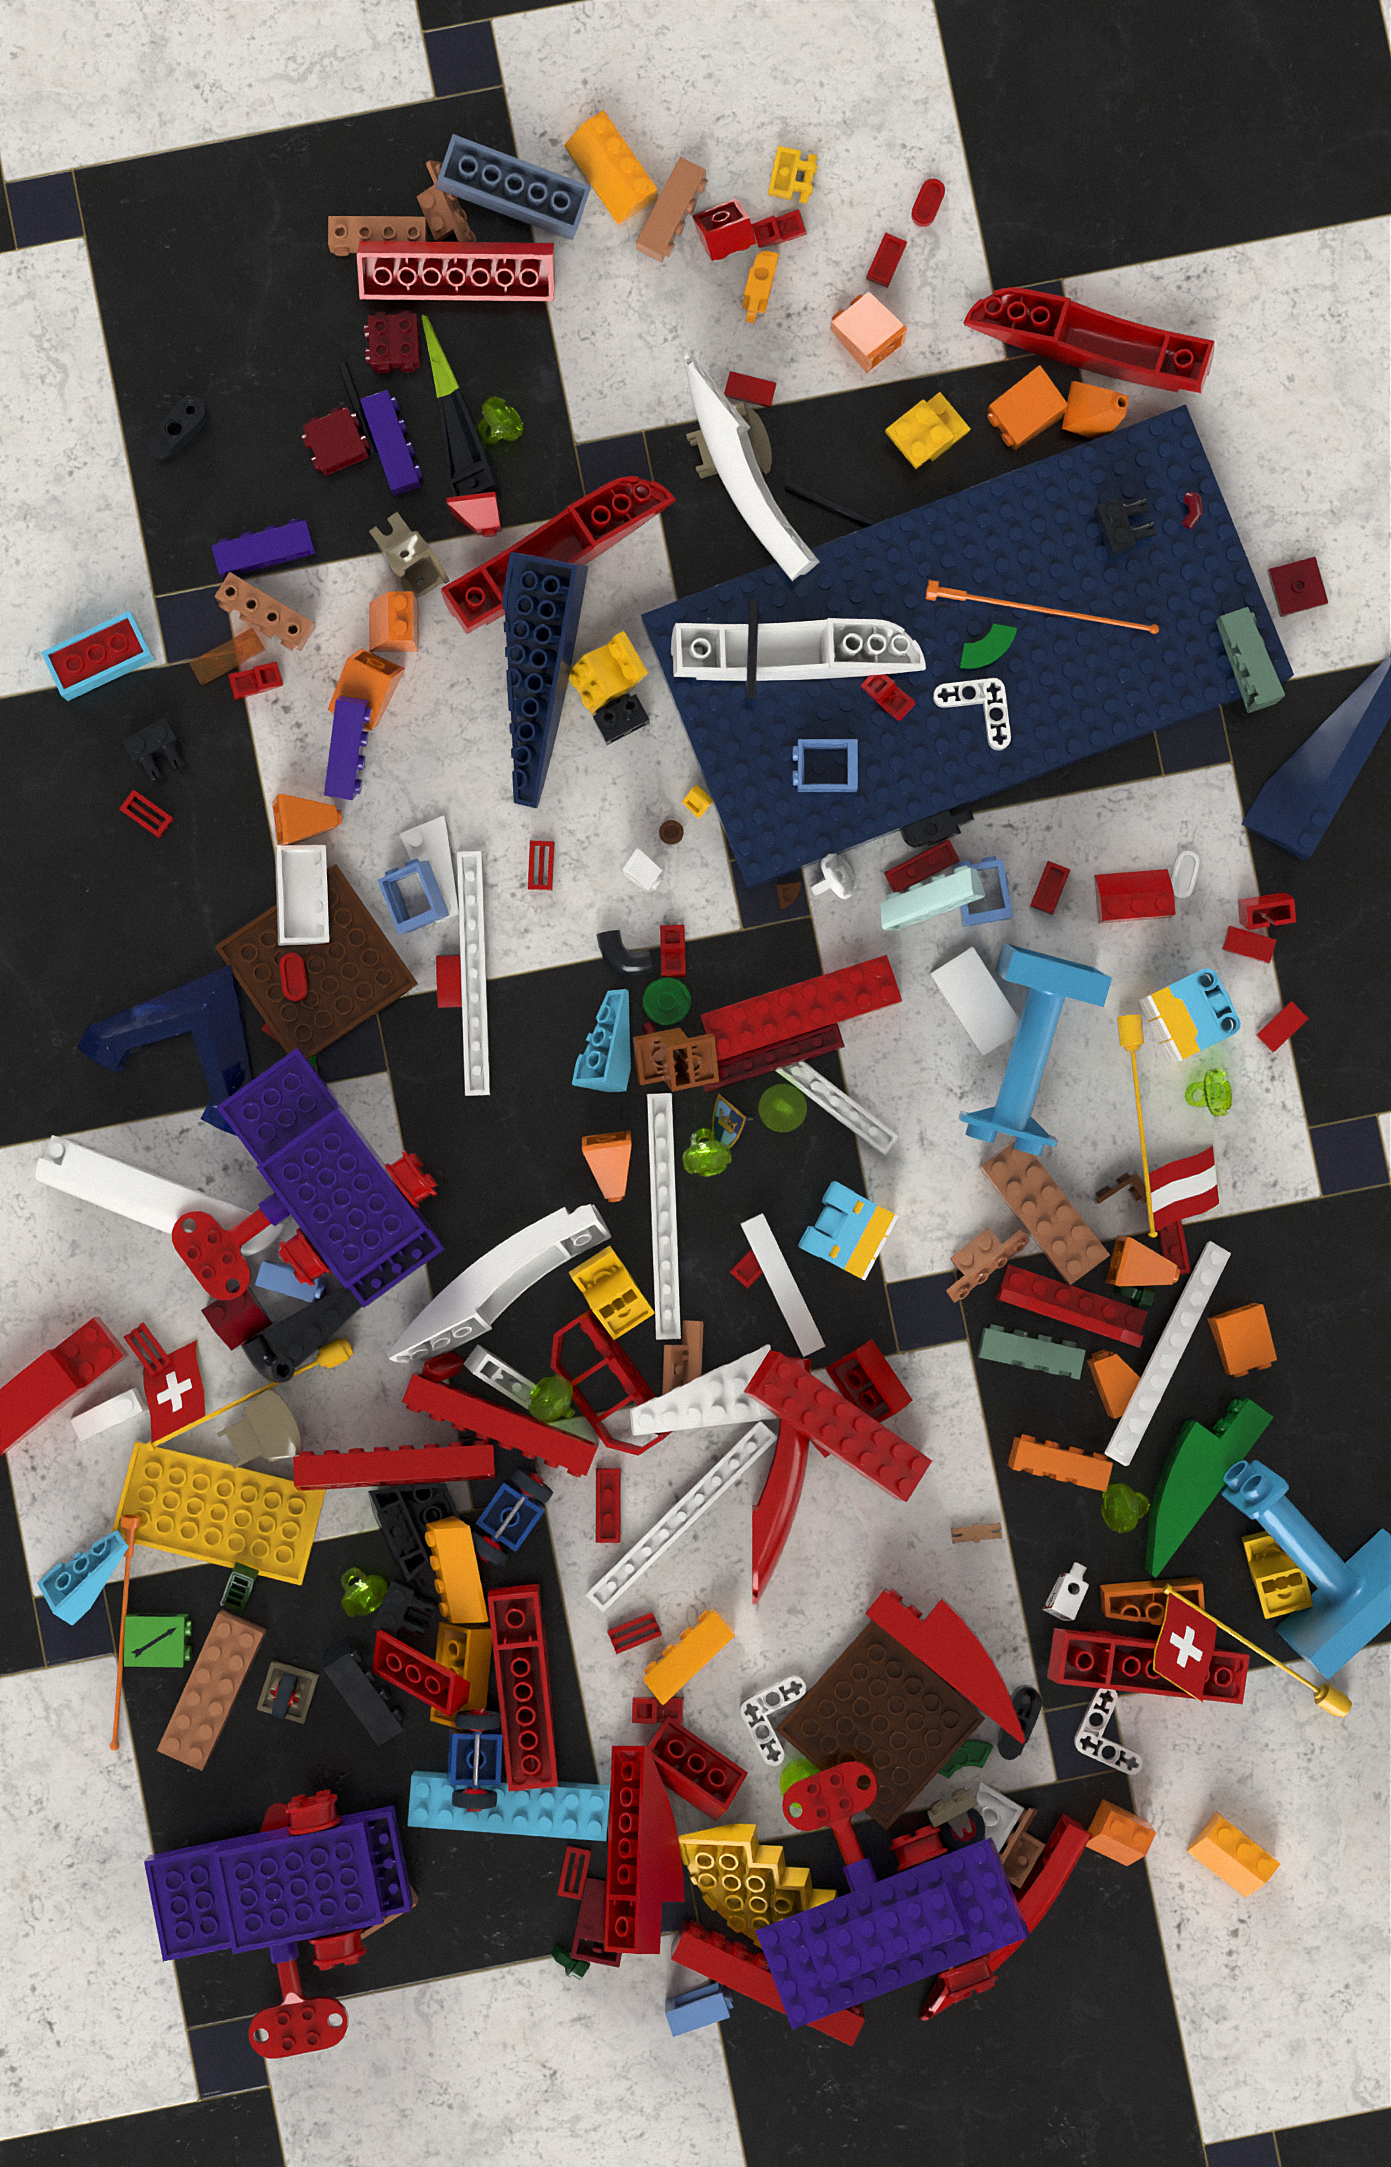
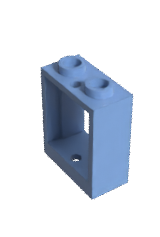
M798 739L797 746H793V761H797V771H793V785H797V792H857L858 739ZM804 749H847V784H804Z
M996 856L982 858V863L972 864V860L959 862L957 863L958 867H954L953 870L967 865L968 868H974L977 871L996 868L1003 909L969 914L967 904L960 906L959 910L963 927L1003 921L1013 917L1003 859L996 860Z
M418 858L405 863V868L400 870L398 867L385 872V877L378 879L398 935L411 933L449 916L429 861L419 862ZM418 872L432 909L410 919L397 881Z
M270 1260L262 1261L255 1282L256 1286L308 1302H316L320 1297L323 1298L327 1288V1284L324 1283L325 1277L319 1276L315 1279V1285L312 1287L307 1283L301 1284L293 1274V1271H295L293 1267Z
M715 1982L666 1999L665 2014L673 2037L730 2018L733 1999L729 1987L724 1988L723 1984Z

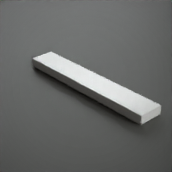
M804 1061L775 1070L883 1156L888 1153L899 1139L896 1133Z
M763 1213L740 1223L802 1356L804 1357L825 1347Z

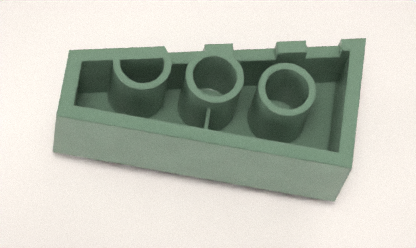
M1246 607L1220 616L1216 620V624L1247 712L1250 713L1276 704L1285 696V693L1266 651L1264 640L1256 627L1257 620L1254 613H1250L1249 608Z
M990 1324L989 1329L983 1328L978 1357L1011 1365L1015 1364L1029 1369L1042 1370L1056 1375H1066L1080 1380L1086 1350L1076 1348V1342L1062 1340V1344L1053 1343L1052 1337L1038 1335V1339L1028 1337L1029 1332L1014 1329V1333L1011 1334L1004 1332L1005 1327Z

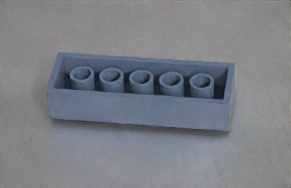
M453 134L435 189L573 240L591 186Z

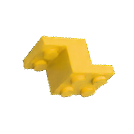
M939 392L928 402L924 399L890 425L885 432L913 467L917 469L929 458L933 462L969 433L970 428L941 392Z
M622 631L616 634L608 644L583 655L570 670L569 680L581 696L584 707L593 715L597 709L605 706L608 702L631 692L648 674V671L626 633Z
M610 1245L569 1272L571 1278L585 1296L592 1311L613 1340L655 1314L631 1274Z
M1267 1531L1242 1537L1251 1577L1257 1589L1265 1619L1313 1607L1306 1575Z

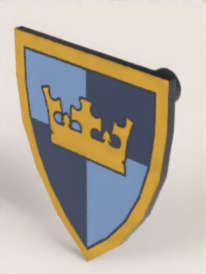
M718 1093L712 1117V1134L716 1154L727 1152L734 1147L741 1138L746 1124L753 1122L752 1114H744L721 1093Z

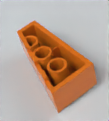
M1022 1434L1021 1438L1014 1437L1008 1466L1013 1470L1021 1471L1023 1469L1034 1475H1047L1055 1480L1070 1481L1079 1486L1106 1492L1113 1463L1107 1460V1455L1093 1452V1456L1083 1454V1449L1069 1446V1450L1059 1448L1060 1443L1046 1440L1045 1444L1035 1442L1036 1437Z
M1198 1577L1100 1585L1101 1610L1109 1618L1135 1622L1142 1621L1161 1626V1624L1163 1625L1167 1594L1162 1592L1164 1586L1167 1583L1170 1584L1174 1591L1205 1611L1203 1583Z

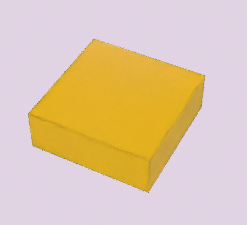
M696 784L683 799L682 803L696 817L700 818L712 805L713 799Z

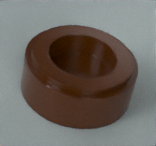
M675 820L664 822L659 829L660 839L667 845L678 844L683 838L682 825Z

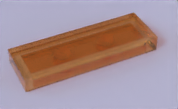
M251 628L189 664L201 685H204L265 651V648L254 628Z

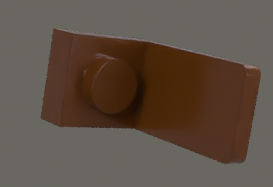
M1126 1172L1116 1179L1118 1184L1112 1188H1109L1107 1185L1097 1191L1096 1195L1098 1197L1093 1200L1095 1204H1100L1129 1184L1131 1188L1128 1191L1136 1202L1140 1200L1141 1203H1146L1145 1185L1137 1173L1130 1175L1129 1172Z

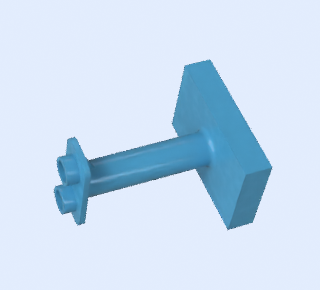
M1003 943L995 971L1006 981L1028 986V992L996 1105L971 1113L960 1111L959 1119L968 1123L965 1135L994 1143L997 1132L1016 1136L1013 1148L1029 1154L1042 1156L1044 1146L1056 1147L1058 1140L1056 1137L1049 1135L1031 1117L1064 999L1068 997L1104 1007L1112 977L1098 968Z
M1245 1460L1240 1461L1226 1472L1224 1476L1226 1485L1222 1488L1221 1495L1250 1519H1256L1318 1588L1311 1594L1313 1607L1292 1612L1275 1630L1294 1651L1329 1680L1391 1622V1534L1382 1528L1345 1563L1284 1495L1289 1489V1485L1283 1478L1258 1460L1250 1463Z

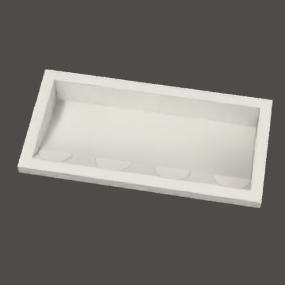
M277 845L275 848L278 946L329 943L326 845Z
M973 947L930 974L982 1056L1016 1035L1020 1020Z

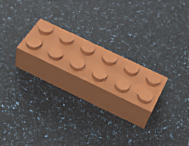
M1014 1140L984 1162L979 1168L1064 1281L1071 1285L1109 1257L1110 1254L1036 1156L1013 1148Z
M221 1610L217 1614L159 1744L158 1752L201 1771L207 1766L267 1632L266 1628L225 1610Z

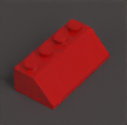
M377 1631L372 1672L447 1716H451L468 1703L471 1684L469 1681L384 1631Z
M669 1716L665 1718L646 1744L650 1749L663 1785L714 1821H717L727 1811L748 1774L744 1769Z

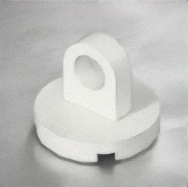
M830 853L822 858L821 867L824 877L809 887L813 895H819L829 888L843 899H848L855 895L857 892V886L853 884L855 875L847 861L841 856L836 857V854Z

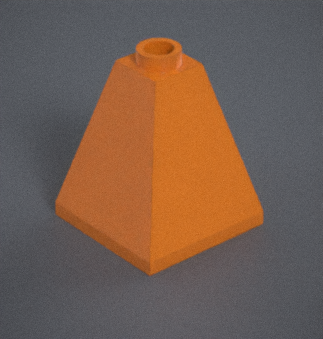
M1071 381L1067 400L1068 407L1065 411L1062 429L1092 440L1108 435L1114 431L1126 416L1129 396L1113 390Z
M278 794L272 801L277 845H296L337 828L338 824H342L341 810H337L334 805L286 794Z
M630 1130L582 1137L583 1154L604 1198L608 1199L609 1202L623 1200L622 1196H625L632 1145Z
M1117 1235L1105 1283L1117 1286L1173 1285V1282L1176 1283L1178 1281L1180 1269L1177 1268L1176 1264L1133 1238Z

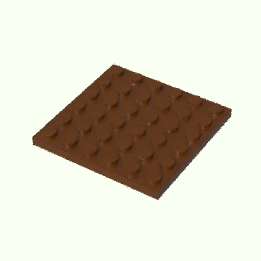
M337 864L327 869L329 943L278 946L276 904L215 946L286 1053L289 1054L298 1048L301 1049L308 1060L419 985ZM290 952L299 954L304 959L308 993L303 1000L298 1002L287 999L282 991L279 962L283 955Z
M871 1620L775 1730L821 1772L851 1761L864 1763L871 1768L877 1777L879 1789L873 1804L864 1811L887 1831L985 1720V1717L924 1662ZM862 1775L858 1780L860 1788L867 1790L871 1785V1780L867 1775Z

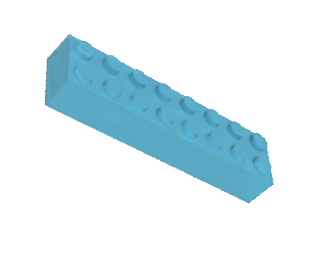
M414 1770L411 1776L408 1826L597 1841H606L610 1785L558 1781V1787L508 1791L507 1777H501L500 1785H480L482 1789L497 1792L496 1807L473 1812L452 1805L453 1791L470 1788V1785H450L447 1781V1773Z

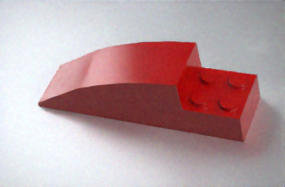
M100 1317L92 1318L56 1348L47 1350L0 1389V1457L129 1356Z
M539 1584L489 1589L488 1605L508 1791L558 1787L545 1624H543Z
M885 1588L865 1614L1023 1744L1025 1734L1005 1680L993 1658L963 1617L942 1597L923 1620L921 1618L923 1613L912 1604L909 1607L901 1601L904 1598L893 1588L890 1591Z
M1054 1628L1048 1679L1058 1684L1196 1699L1153 1670L1154 1652L1158 1638L1090 1629L1089 1632ZM1214 1648L1204 1682L1203 1700L1243 1704L1250 1655Z
M612 1746L604 1951L627 1954H660L662 1902H684L683 1869L676 1824L669 1797L649 1747Z

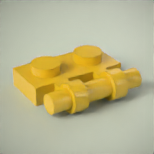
M778 146L768 196L791 200L793 191L800 193L799 202L808 204L809 196L812 195L814 188L812 186L813 177L817 174L818 165L816 163L818 156L808 154L807 161L800 160L801 150ZM798 170L804 172L803 182L796 181Z

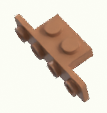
M429 160L426 162V166L434 185L418 195L417 199L435 241H442L455 232L459 242H476V237L469 228L467 215L461 208L458 197L435 189L443 164Z
M987 1228L950 1259L964 1275L946 1290L951 1300L955 1303L958 1300L964 1299L977 1284L985 1282L993 1271L1003 1267L1015 1253L1021 1252L1030 1241L1025 1232L1020 1229L1002 1244L990 1229Z
M684 1320L682 1325V1345H664L662 1394H666L679 1386L681 1387L702 1375V1321Z
M1029 1808L1028 1811L1026 1809L1023 1810L1017 1821L1020 1825L1016 1832L1012 1831L1006 1839L1005 1844L1008 1846L1004 1853H999L1009 1882L1020 1889H1023L1047 1847L1046 1844L1026 1832L1038 1812L1035 1808Z

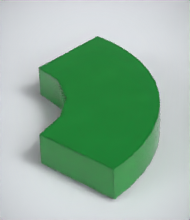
M993 624L990 632L984 639L975 643H964L959 669H978L999 659L1013 642L1017 628Z
M966 1740L938 1773L950 1779L954 1772L962 1767L976 1766L983 1768L994 1746L980 1740Z

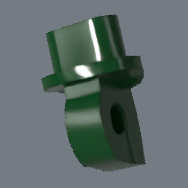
M1116 1285L1114 1293L1131 1298V1303L1135 1308L1142 1306L1150 1309L1155 1296V1290L1147 1288V1285L1135 1286V1288Z
M557 1945L551 1952L554 1960L565 1967L566 1976L568 1977L574 1976L581 1980L590 1967V1962L570 1958L571 1954Z

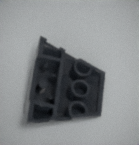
M446 1483L368 1491L374 1518L390 1555L405 1580L409 1582L422 1567L430 1562V1556H432L431 1547L427 1545L425 1533L428 1532L426 1524L451 1516L461 1520Z

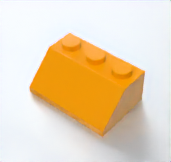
M1217 1811L1187 1849V1852L1245 1898L1266 1884L1280 1866V1862Z

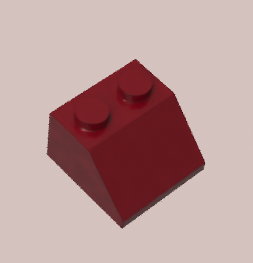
M240 1285L231 1290L230 1292H238L240 1289ZM250 1287L240 1297L223 1301L217 1299L201 1310L214 1332L231 1351L273 1324Z

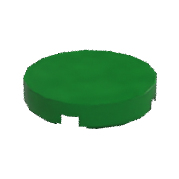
M671 977L659 978L653 981L646 988L643 996V1008L647 1016L654 1023L662 1026H671L681 1022L688 1015L691 1007V995L687 987L680 980Z

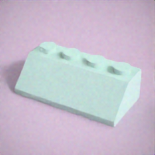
M967 865L953 870L954 874L948 877L942 874L932 878V883L923 886L922 883L909 887V892L904 894L895 892L886 896L887 900L880 903L883 930L898 931L986 897L977 870L968 868Z

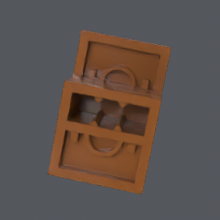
M675 1028L633 1037L637 1079L640 1085L665 1081L673 1092L719 1082L715 1037L712 1033L688 1038L681 1028Z

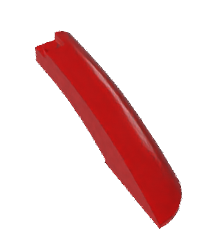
M1015 287L993 291L992 295L983 300H978L969 310L963 322L965 326L990 337L1073 367L1177 393L1179 389L1202 393L1207 375L1209 376L1215 341L1165 331L1128 321L1079 304L1068 297Z

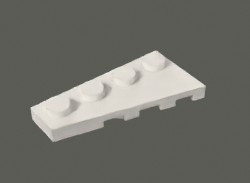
M445 815L400 833L410 860L418 858L419 862H430L449 912V916L436 921L437 924L459 916V905ZM417 872L416 875H417V877H418V879H419V882H420V884H421V887H422V889H423V892H424V894H425V896H426V899H427V901H428V904H429V906H430V903H429V900H428V898H427L426 892H425V890H424V887H423V885H422L421 879H420L419 874H418V872Z
M981 1782L976 1798L978 1805L974 1809L984 1819L986 1827L983 1840L992 1837L999 1853L1024 1807Z

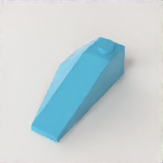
M626 989L608 991L596 1016L598 1021L593 1034H588L586 1039L589 1041L583 1055L579 1054L576 1061L572 1085L604 1092H621L627 1089L631 1070L629 992Z
M115 1530L93 1543L92 1548L85 1553H76L73 1555L74 1559L68 1563H59L37 1583L53 1614L73 1626L91 1608L129 1547L120 1531Z

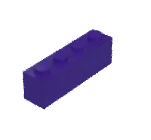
M388 390L360 399L393 496L421 487L419 479H422L423 476L419 465H413L411 457L415 456L411 442H405L403 434L407 433L403 419L398 420L395 411L400 410L395 396L390 397Z
M301 519L291 520L287 522L286 526L282 527L277 525L264 528V532L256 534L254 532H246L240 535L241 538L234 540L224 538L218 540L216 545H212L218 572L223 579L227 577L229 572L239 575L316 554L309 525L306 520L302 521Z
M339 696L336 699L324 796L353 800L357 794L361 793L363 780L359 779L360 770H364L366 756L362 755L363 746H367L369 732H365L366 722L370 723L372 708H368L369 700Z

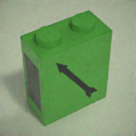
M129 1613L126 1615L124 1666L184 1667L187 1665L192 1657V1646H188V1636L192 1635L193 1628L192 1621H189V1614Z

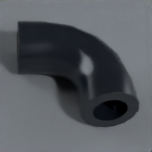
M620 930L596 934L602 957L613 970L627 976L653 974L649 950L638 952L627 950L623 945Z
M263 1334L256 1335L241 1345L253 1367L267 1380L283 1383L293 1377V1363L287 1358H279L273 1352Z

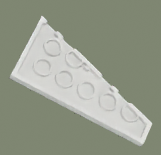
M767 1344L759 1350L746 1354L738 1360L727 1365L725 1364L681 1387L679 1386L660 1397H656L631 1409L632 1435L777 1418L775 1414L743 1392L767 1353L771 1350L770 1345Z

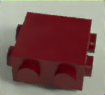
M399 311L398 314L388 315L386 312H376L374 316H368V324H364L365 339H369V348H365L366 363H370L373 371L384 374L396 369H401L402 372H413L415 368H421L419 320L416 313Z
M342 407L335 408L329 412V415L323 418L314 417L303 426L306 433L301 435L307 449L312 447L315 456L311 457L316 471L322 470L324 476L369 458L366 450L370 449L365 435L360 436L357 428L361 427L356 414H350L347 407L344 409Z

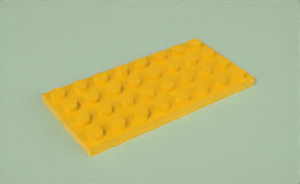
M135 1441L112 1532L115 1530L120 1531L125 1539V1528L121 1527V1516L138 1515L141 1516V1527L135 1528L134 1544L233 1568L235 1563L238 1562L259 1570L258 1575L303 1585L327 1490L298 1491L294 1487V1480L240 1466L234 1468L232 1464L160 1446H155V1450L150 1452L146 1443Z

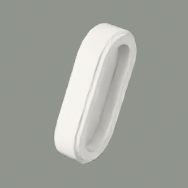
M1183 851L1175 859L1170 880L1174 890V897L1177 899L1187 898L1194 891L1200 868V858L1193 851Z

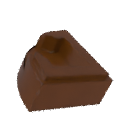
M800 881L776 885L780 910L789 907L795 902L800 892Z

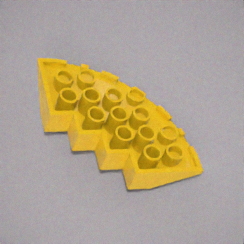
M731 1823L678 1836L683 1863L687 1865L691 1873L690 1879L692 1883L697 1885L702 1892L703 1900L713 1911L716 1910L727 1920V1925L737 1933L742 1932L754 1940L753 1944L761 1949L762 1946L756 1930L838 1898L837 1890L812 1889L810 1868L786 1867L783 1846L759 1845L756 1824Z

